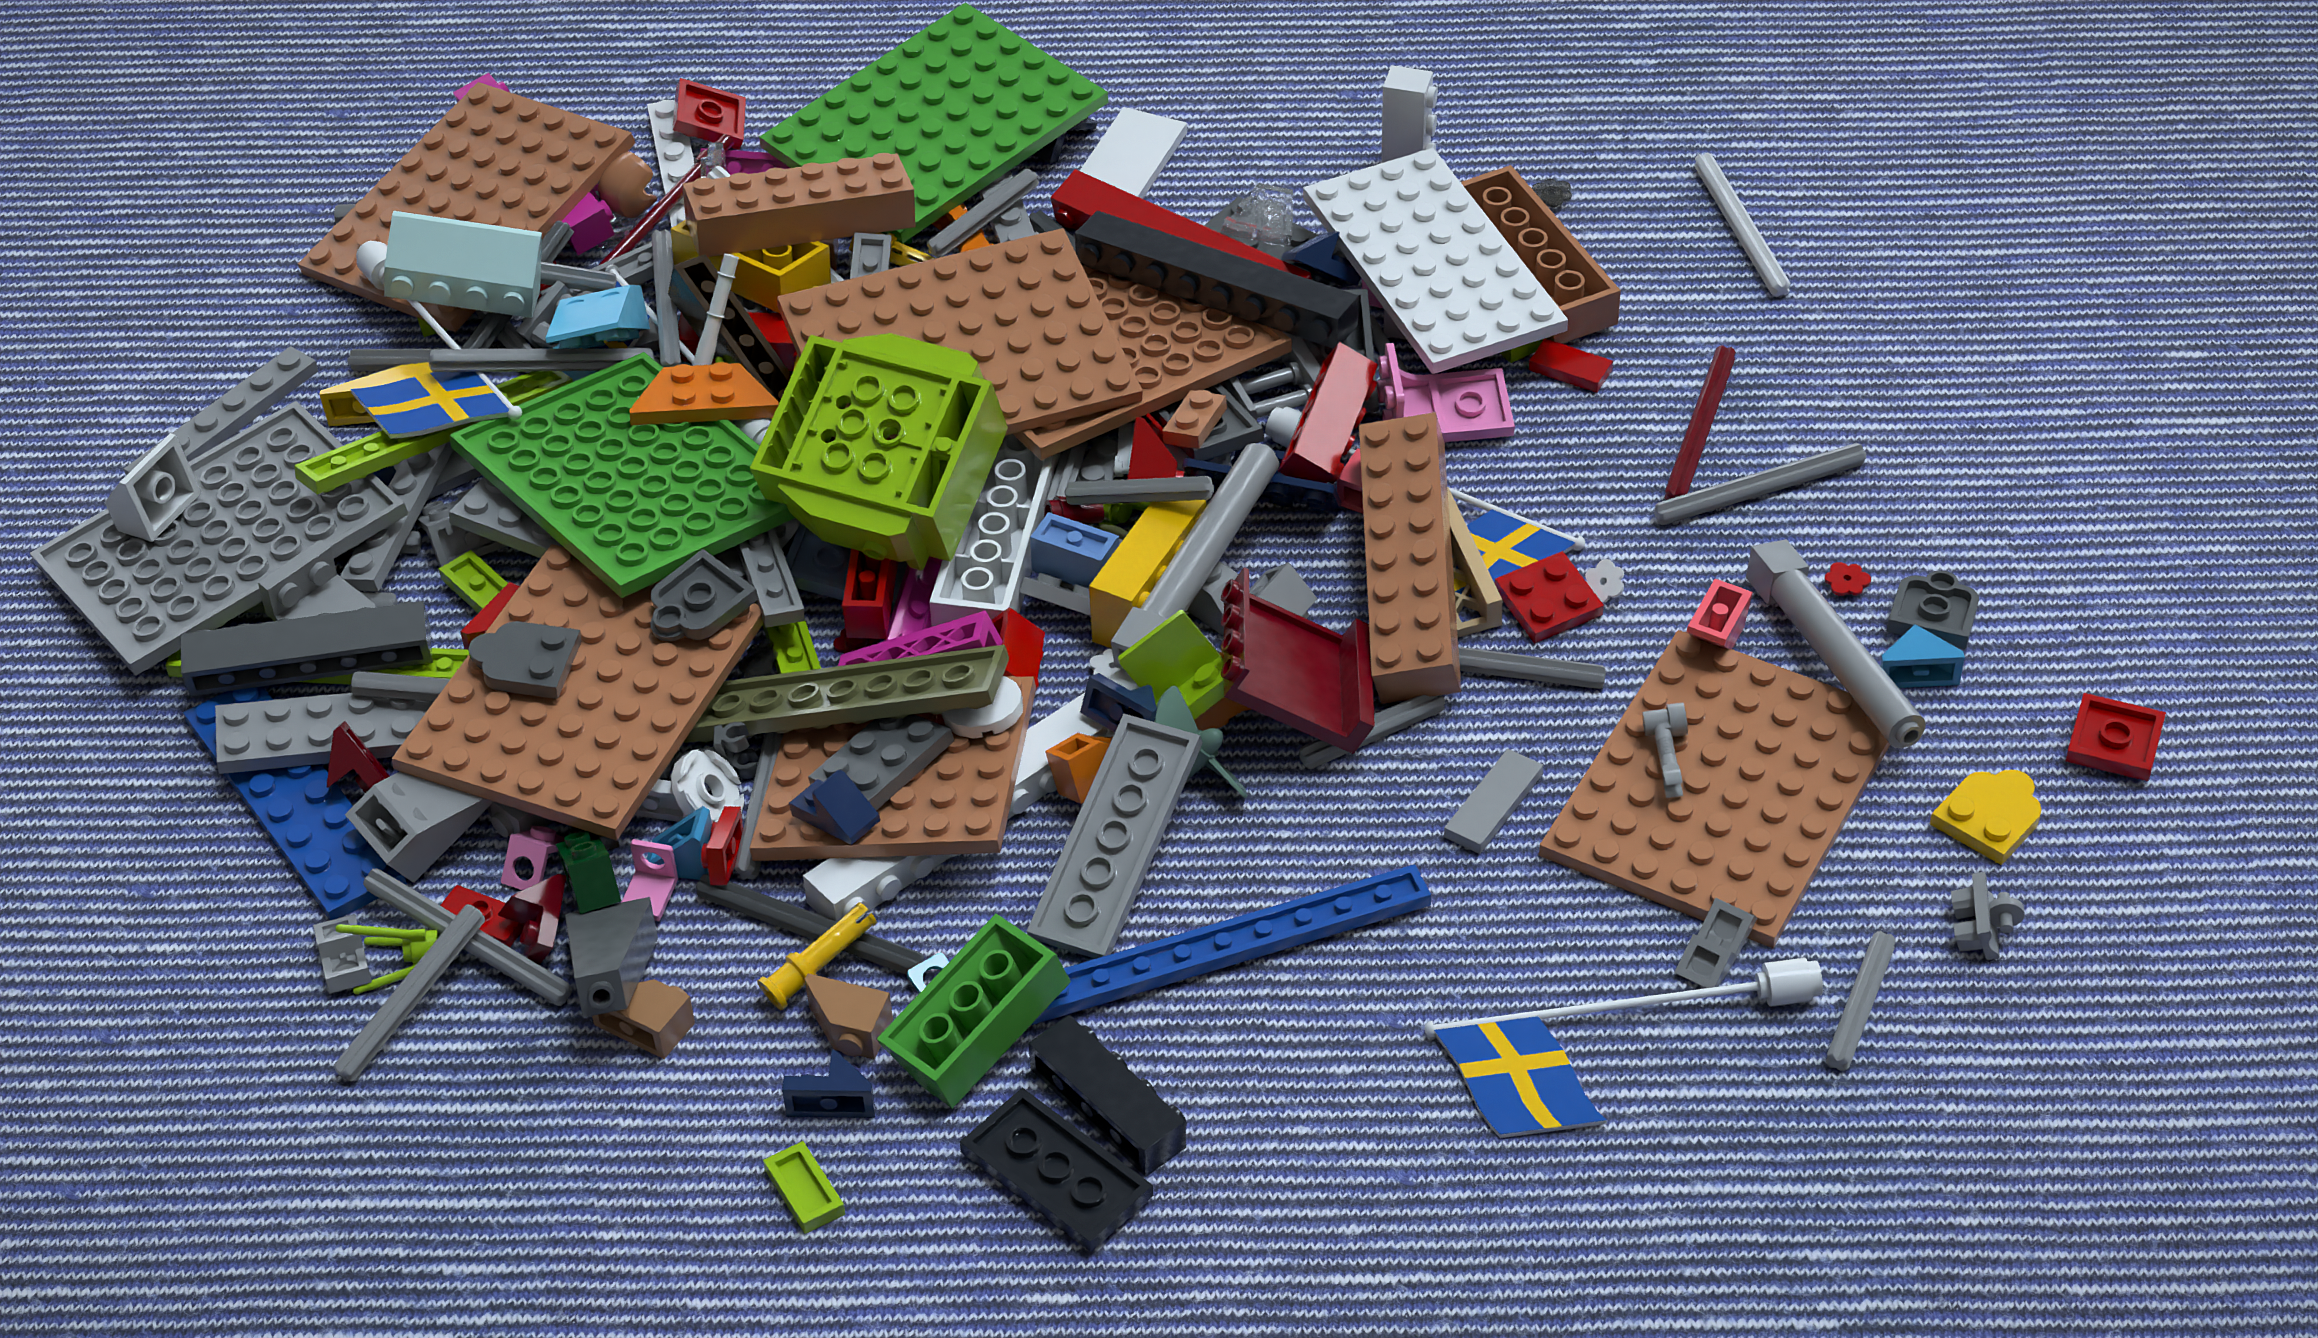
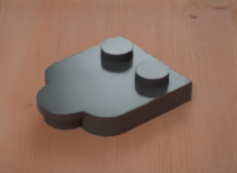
M702 549L652 589L651 600L654 607L653 617L650 622L652 633L662 641H675L684 636L694 640L708 638L759 599L757 590Z
M1933 571L1927 577L1919 575L1905 577L1899 584L1886 632L1903 636L1916 624L1949 644L1966 649L1977 613L1979 595L1974 589L1958 584V578L1947 571Z
M515 621L502 625L496 633H485L477 636L469 644L468 651L471 660L482 669L484 681L491 689L558 699L582 639L581 632L578 629Z

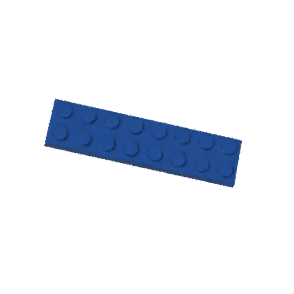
M263 686L226 691L184 711L183 715L186 724L217 765L215 705L273 699ZM322 764L224 773L226 779L329 920L344 917L379 899V897L367 891L363 885L364 878L368 876L372 869L378 868L403 884H407L405 877L385 863L345 816L353 805L336 783L327 788L328 772Z

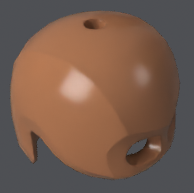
M630 151L621 153L604 170L598 182V195L615 214L625 218H637L657 201V196L647 194L644 190L652 179L653 172L634 153Z

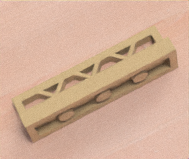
M1447 487L1453 575L1455 579L1461 580L1467 585L1462 594L1455 592L1458 637L1501 626L1502 598L1449 487ZM1465 606L1479 611L1481 617L1461 622L1458 614L1462 607Z

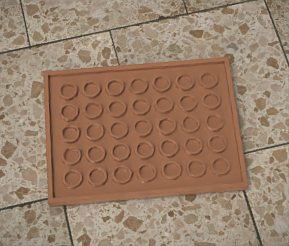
M478 82L357 202L344 218L297 265L303 275L425 320L407 300L384 297V290L377 289L357 266L356 253L362 244L368 241H377L388 245L393 211L542 232L543 239L556 221H562L600 181L608 165L621 153L628 152L636 142L629 131ZM419 302L441 327L454 332L476 311L474 309Z
M1064 228L777 296V307L799 358L810 335L842 343L843 339L892 333L969 353L978 362L983 378L992 381L1008 426L1005 435L1142 401L1143 390ZM847 403L845 408L849 407L851 404ZM892 434L886 440L894 439L898 435Z
M1082 265L1143 390L1142 401L1013 433V435L1040 460L1046 459L1131 422L1136 417H1142L1148 412H1154L1185 398L1190 390H1204L1292 351V339L1282 331Z
M551 544L485 633H496L502 625L515 621L580 630L582 642L559 698L554 699L491 689L484 681L482 669L468 655L392 757L393 768L402 773L618 840L763 625L760 607L753 603L708 638L694 640L684 636L675 641H662L653 635L650 626L654 613L651 592L660 581L621 598L567 549Z
M1678 630L1540 843L1539 856L1702 921L1705 920L1715 898H1718L1756 916L1757 920L1748 939L1774 948L1890 747V743L1847 691L1741 652L1719 647ZM1683 702L1686 711L1688 735L1672 737L1677 763L1683 783H1681L1683 796L1666 798L1655 735L1645 736L1642 712L1666 709V704Z

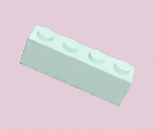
M393 211L384 265V297L532 318L540 294L542 232Z

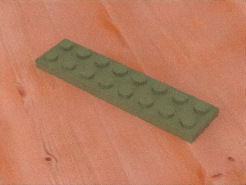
M1005 645L724 681L684 740V743L697 741L702 743L713 742L714 726L722 725L724 728L732 722L744 723L750 734L746 736L748 738L755 734L768 732L787 733L794 729L808 727L821 729L832 724L848 722L861 724L872 719L888 717L900 719L911 714L927 712L940 714L947 710L967 707L979 709L993 704L1009 661L1008 652Z

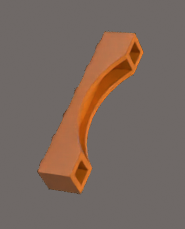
M1220 652L1219 654L1224 659V652ZM1224 697L1194 719L1198 730L1204 731L1210 728H1220L1226 725L1230 718L1242 711L1251 709ZM1076 733L1045 751L1059 795L1080 804L1084 803L1113 737H1094Z

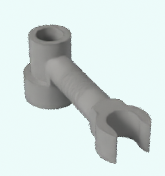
M1681 702L1666 704V709L1642 712L1645 736L1655 735L1666 798L1683 796L1681 783H1683L1672 739V737L1688 735L1685 706Z

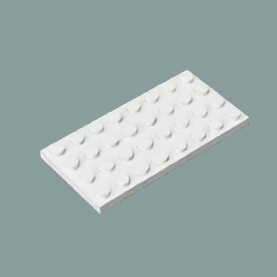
M1434 148L1303 187V199L1327 232H1340L1336 244L1432 374L1567 331V317Z

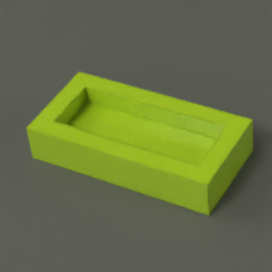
M804 1141L763 1160L765 1172L804 1234L846 1215L844 1203Z

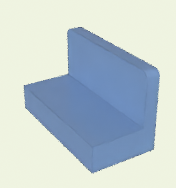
M1048 512L1030 536L1032 570L1036 573H1044L1060 578L1063 582L1072 585L1077 584L1089 588L1091 582L1119 546V536Z

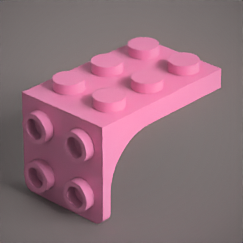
M1394 343L1385 344V356H1379L1378 358L1380 379L1383 380L1377 381L1378 402L1385 403L1386 410L1382 411L1383 421L1436 412L1444 443L1514 436L1515 425L1502 368L1429 375L1410 374L1399 369Z

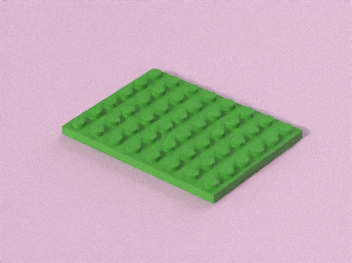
M965 2L759 136L762 149L790 168L802 167L807 163L824 164L838 162L843 158L860 159L873 157L878 153H897L914 188L916 227L885 231V233L895 234L897 241L903 244L1109 103L1108 92Z
M645 352L518 405L522 410V416L518 420H511L508 417L483 420L449 435L451 448L621 598L666 578L702 549L714 556L795 518L789 512L786 504L764 498L750 470L760 445L728 419L646 425L630 424V408L663 368Z

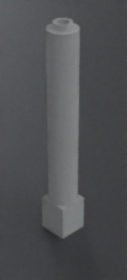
M1256 443L1245 446L1141 608L1133 606L1111 640L1115 667L1123 669L1117 660L1120 654L1177 611L1183 610L1186 613L1279 467L1278 458L1269 446Z
M1785 539L1751 546L1746 579L1766 604H1778L1891 746L1904 748L1917 743L1926 727L1924 718L1807 577L1809 571L1808 564L1789 541Z

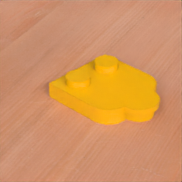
M2012 769L2003 770L1996 775L1989 772H1974L1968 775L1931 814L1930 825L2002 865L2037 828L2042 809L2039 801L2033 796L2035 790L2034 782L2026 773Z

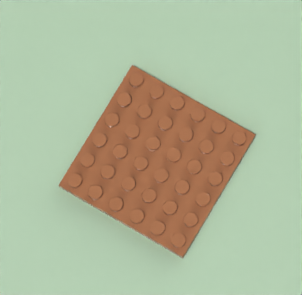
M1034 676L1007 677L1017 683L1023 697V713L1015 724L998 734H993V730L982 732L983 737L979 738L958 736L952 732L954 742L876 810L881 821L852 845L792 816L789 802L810 786L809 775L874 719L861 724L848 722L832 724L821 729L808 727L784 733L749 849L752 860L1000 853L1036 693ZM927 712L914 714L946 726L941 713L932 714Z

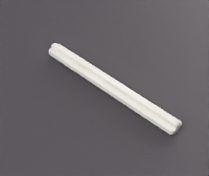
M1710 153L1697 155L1695 158V169L1770 293L1775 297L1787 295L1790 291V281L1716 160Z

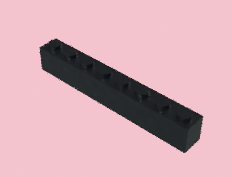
M1098 210L1075 232V253L1081 265L1333 349L1339 342L1343 343L1358 326L1359 295Z

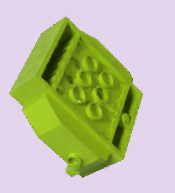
M892 333L843 339L842 343L810 335L750 466V470L765 499L786 504L789 512L822 541L862 551L866 556L875 560L888 558L898 562L906 561L909 567L923 570L929 556L949 562L952 561L1008 426L992 381L983 378L978 362L967 352ZM847 403L851 404L849 407L845 408ZM892 434L898 435L894 439L886 440ZM832 437H836L834 441L830 442Z

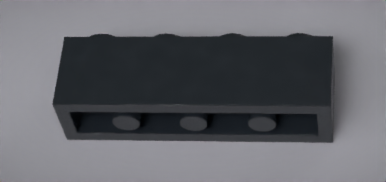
M1068 1015L1028 1043L1031 1071L1145 1177L1187 1148V1122L1183 1113L1175 1105L1165 1103L1157 1095L1154 1087L1147 1079H1139L1130 1071L1124 1059L1117 1052L1107 1050L1099 1042L1096 1034L1090 1027L1086 1025L1081 1026Z

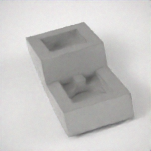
M1715 898L1698 935H1692L1674 973L1705 988L1719 987L1744 946L1757 917Z
M355 914L313 925L329 994L372 982L361 935L339 933L335 929L338 924L358 925Z

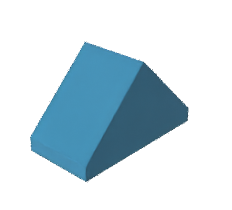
M1915 624L1882 655L1880 666L1898 688L1960 685L1965 656L1962 650Z
M705 806L700 807L652 840L653 843L672 846L678 878L700 880L703 874H709L708 869L702 867L701 852L703 844L708 843L711 838L712 820L710 810ZM648 852L646 860L657 865L665 863L657 854Z

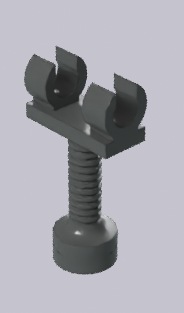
M732 722L724 728L722 725L714 726V747L698 751L710 750L716 752L730 763L738 777L742 779L755 777L758 766L756 762L759 761V757L755 750L746 749L749 746L746 736L750 735L746 725L742 722ZM687 752L676 753L659 779L668 780L670 772L673 771L674 764Z

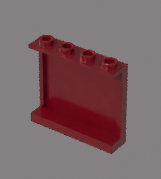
M1244 567L1235 580L1230 579L1226 583L1221 594V601L1224 602V613L1221 619V626L1224 627V639L1221 644V651L1224 652V665L1221 670V677L1224 678V697L1354 754L1375 727L1369 624L1355 618L1345 633L1341 635L1249 593V569Z

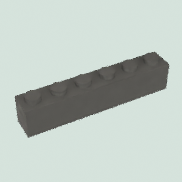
M424 601L401 602L397 605L375 608L364 607L353 611L321 613L317 616L295 619L284 618L273 622L252 625L241 624L230 628L205 629L193 633L180 634L181 674L190 696L354 674L357 671L370 672L433 663L430 622Z

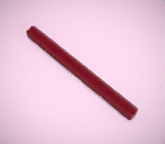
M1721 345L1715 350L1665 489V500L1688 494L1735 361L1736 351L1732 347L1726 348L1724 345Z

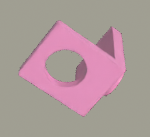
M532 826L529 831L510 835L501 883L524 890L542 882L548 854L557 852L555 844L564 842L565 837L557 835L555 830L543 826ZM521 856L530 859L534 866L533 876L528 881L520 879L515 872V863Z
M633 839L630 846L635 873L622 902L650 897L654 920L660 921L678 881L673 848L670 845ZM643 853L657 854L665 863L661 865L653 864L644 858Z

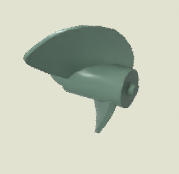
M1171 686L1163 693L1157 703V713L1154 722L1200 735L1203 744L1187 780L1201 768L1206 767L1224 778L1246 798L1248 794L1244 786L1229 770L1215 760V757L1218 755V749L1223 742L1222 732L1216 728L1204 731L1198 730L1181 692L1176 686Z

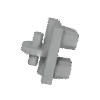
M557 280L547 293L545 292L537 301L533 317H524L522 324L516 331L533 349H553L558 344L546 343L545 337L559 301L576 296L565 284Z
M1985 872L1972 874V887L1951 891L1952 905L1956 918L1976 916V920L1954 924L1955 939L1960 952L1983 949L1987 960L1998 959L2000 954L1997 927H2000L2003 933L2012 932L2013 926L2021 923L2025 917L2024 905L2021 901L2011 898L2008 892H2000L1997 895V899H1994L1993 893L1988 891Z

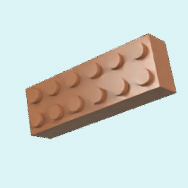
M878 153L873 157L860 159L843 158L838 162L824 164L807 163L802 167L788 169L771 168L766 172L752 174L735 173L730 177L699 178L694 182L683 183L685 220L698 256L706 254L707 257L724 255L725 253H740L851 237L855 233L872 234L916 227L914 188L897 153Z
M1511 165L1461 182L1567 317V331L1547 337V339L1563 344L1618 324L1621 290Z

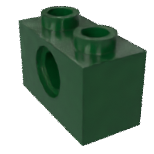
M578 831L567 835L564 838V842L555 844L563 874L567 876L566 885L580 914L622 902L609 853L598 834Z

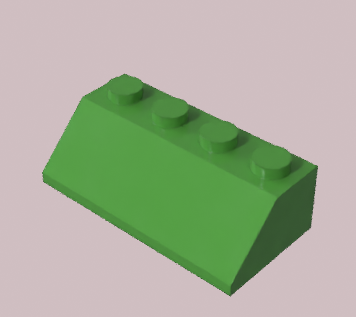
M995 913L876 1039L924 1089L953 1109L1071 981L1056 953Z

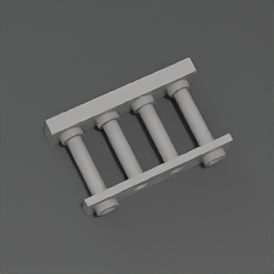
M1285 333L1292 339V351L1266 362L1278 361L1279 363H1284L1287 368L1243 381H1238L1236 376L1220 382L1256 421L1257 418L1270 415L1276 407L1282 409L1285 407L1295 408L1306 404L1321 367L1302 338ZM1290 382L1293 385L1298 384L1301 389L1254 404L1248 396L1249 394Z

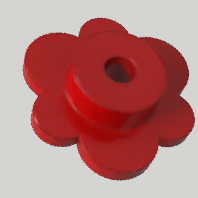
M1148 412L1146 416L1151 421L1149 425L1163 442V428Z
M1836 562L1830 566V572L1825 574L1824 581L1831 585L1830 589L1835 595L1845 596L1852 594L1857 596L1862 594L1863 588L1871 584V576L1866 572H1862V568L1858 564H1850L1848 566L1845 563Z

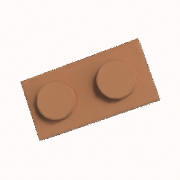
M1190 390L1162 430L1163 444L1200 449L1227 409L1226 395L1214 394L1206 390Z

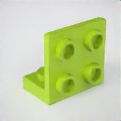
M1183 610L1177 611L1117 658L1119 664L1139 687L1152 686L1156 706L1163 693L1171 686H1176L1179 689L1193 719H1196L1224 698V678L1221 677L1224 659Z

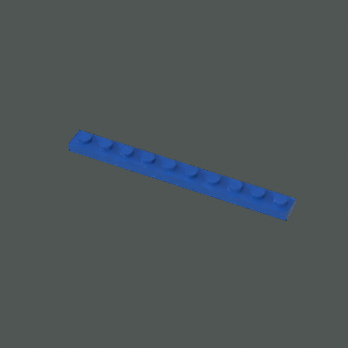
M1414 864L1066 967L1064 970L1071 981L1070 984L1031 1025L1431 906V893Z

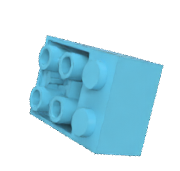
M626 285L560 300L545 337L546 343H557L560 345V349H593L605 346V340L607 342H625L640 338L639 331L650 329L641 285Z

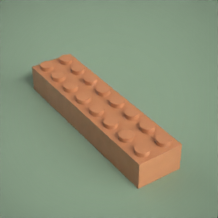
M1436 412L1360 424L1359 436L1371 671L1381 704L1405 701L1421 695L1431 697L1461 692L1445 444Z

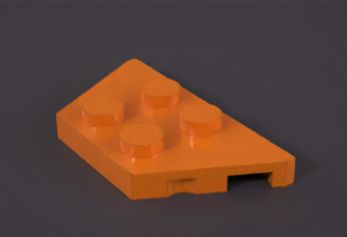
M718 362L712 365L695 366L680 364L661 369L630 408V424L646 425L718 421L723 419L773 418L779 403L740 363L728 364Z

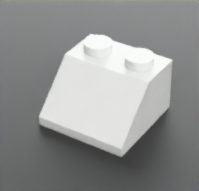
M170 433L118 483L104 502L119 532L153 542L202 493L177 436Z

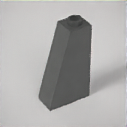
M650 897L612 904L582 914L579 911L565 914L574 977L583 1018L627 1009L658 940Z

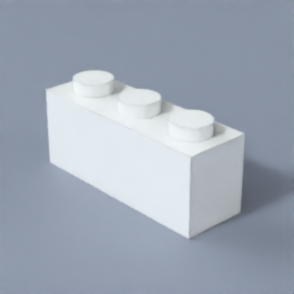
M1391 65L1383 85L1381 163L1430 148H1434L1436 151V143H1431V136H1434L1437 125V115H1432V108L1436 106L1438 87L1433 86L1432 71Z

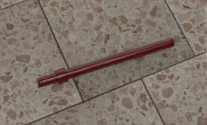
M723 134L709 150H703L694 159L693 167L598 265L632 251L684 197L683 183L694 182L696 179L708 175L710 171L719 165L718 160L734 144L733 139L729 135Z

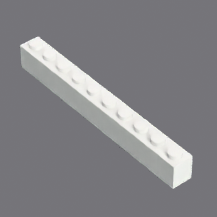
M1123 669L1108 677L1130 691L1140 688ZM1085 693L1027 730L1008 819L1015 814L1022 813L1029 805L1047 793L1057 790L1045 753L1046 750L1076 733L1094 737L1114 736L1115 732L1080 713ZM958 854L829 858L803 875L806 900L819 915L837 922L851 911L858 902H861L868 910L856 920L857 922L867 912L885 900L892 899L900 890L917 879L927 876L932 869Z

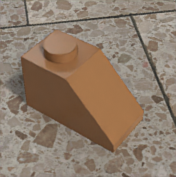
M808 973L805 978L809 1008L833 1049L841 1051L848 1056H862L875 1060L881 1047L876 1038L893 1021L890 993Z
M655 979L638 983L627 1009L592 1016L595 1026L663 1059L668 1056L695 1024L690 996L677 986H668Z

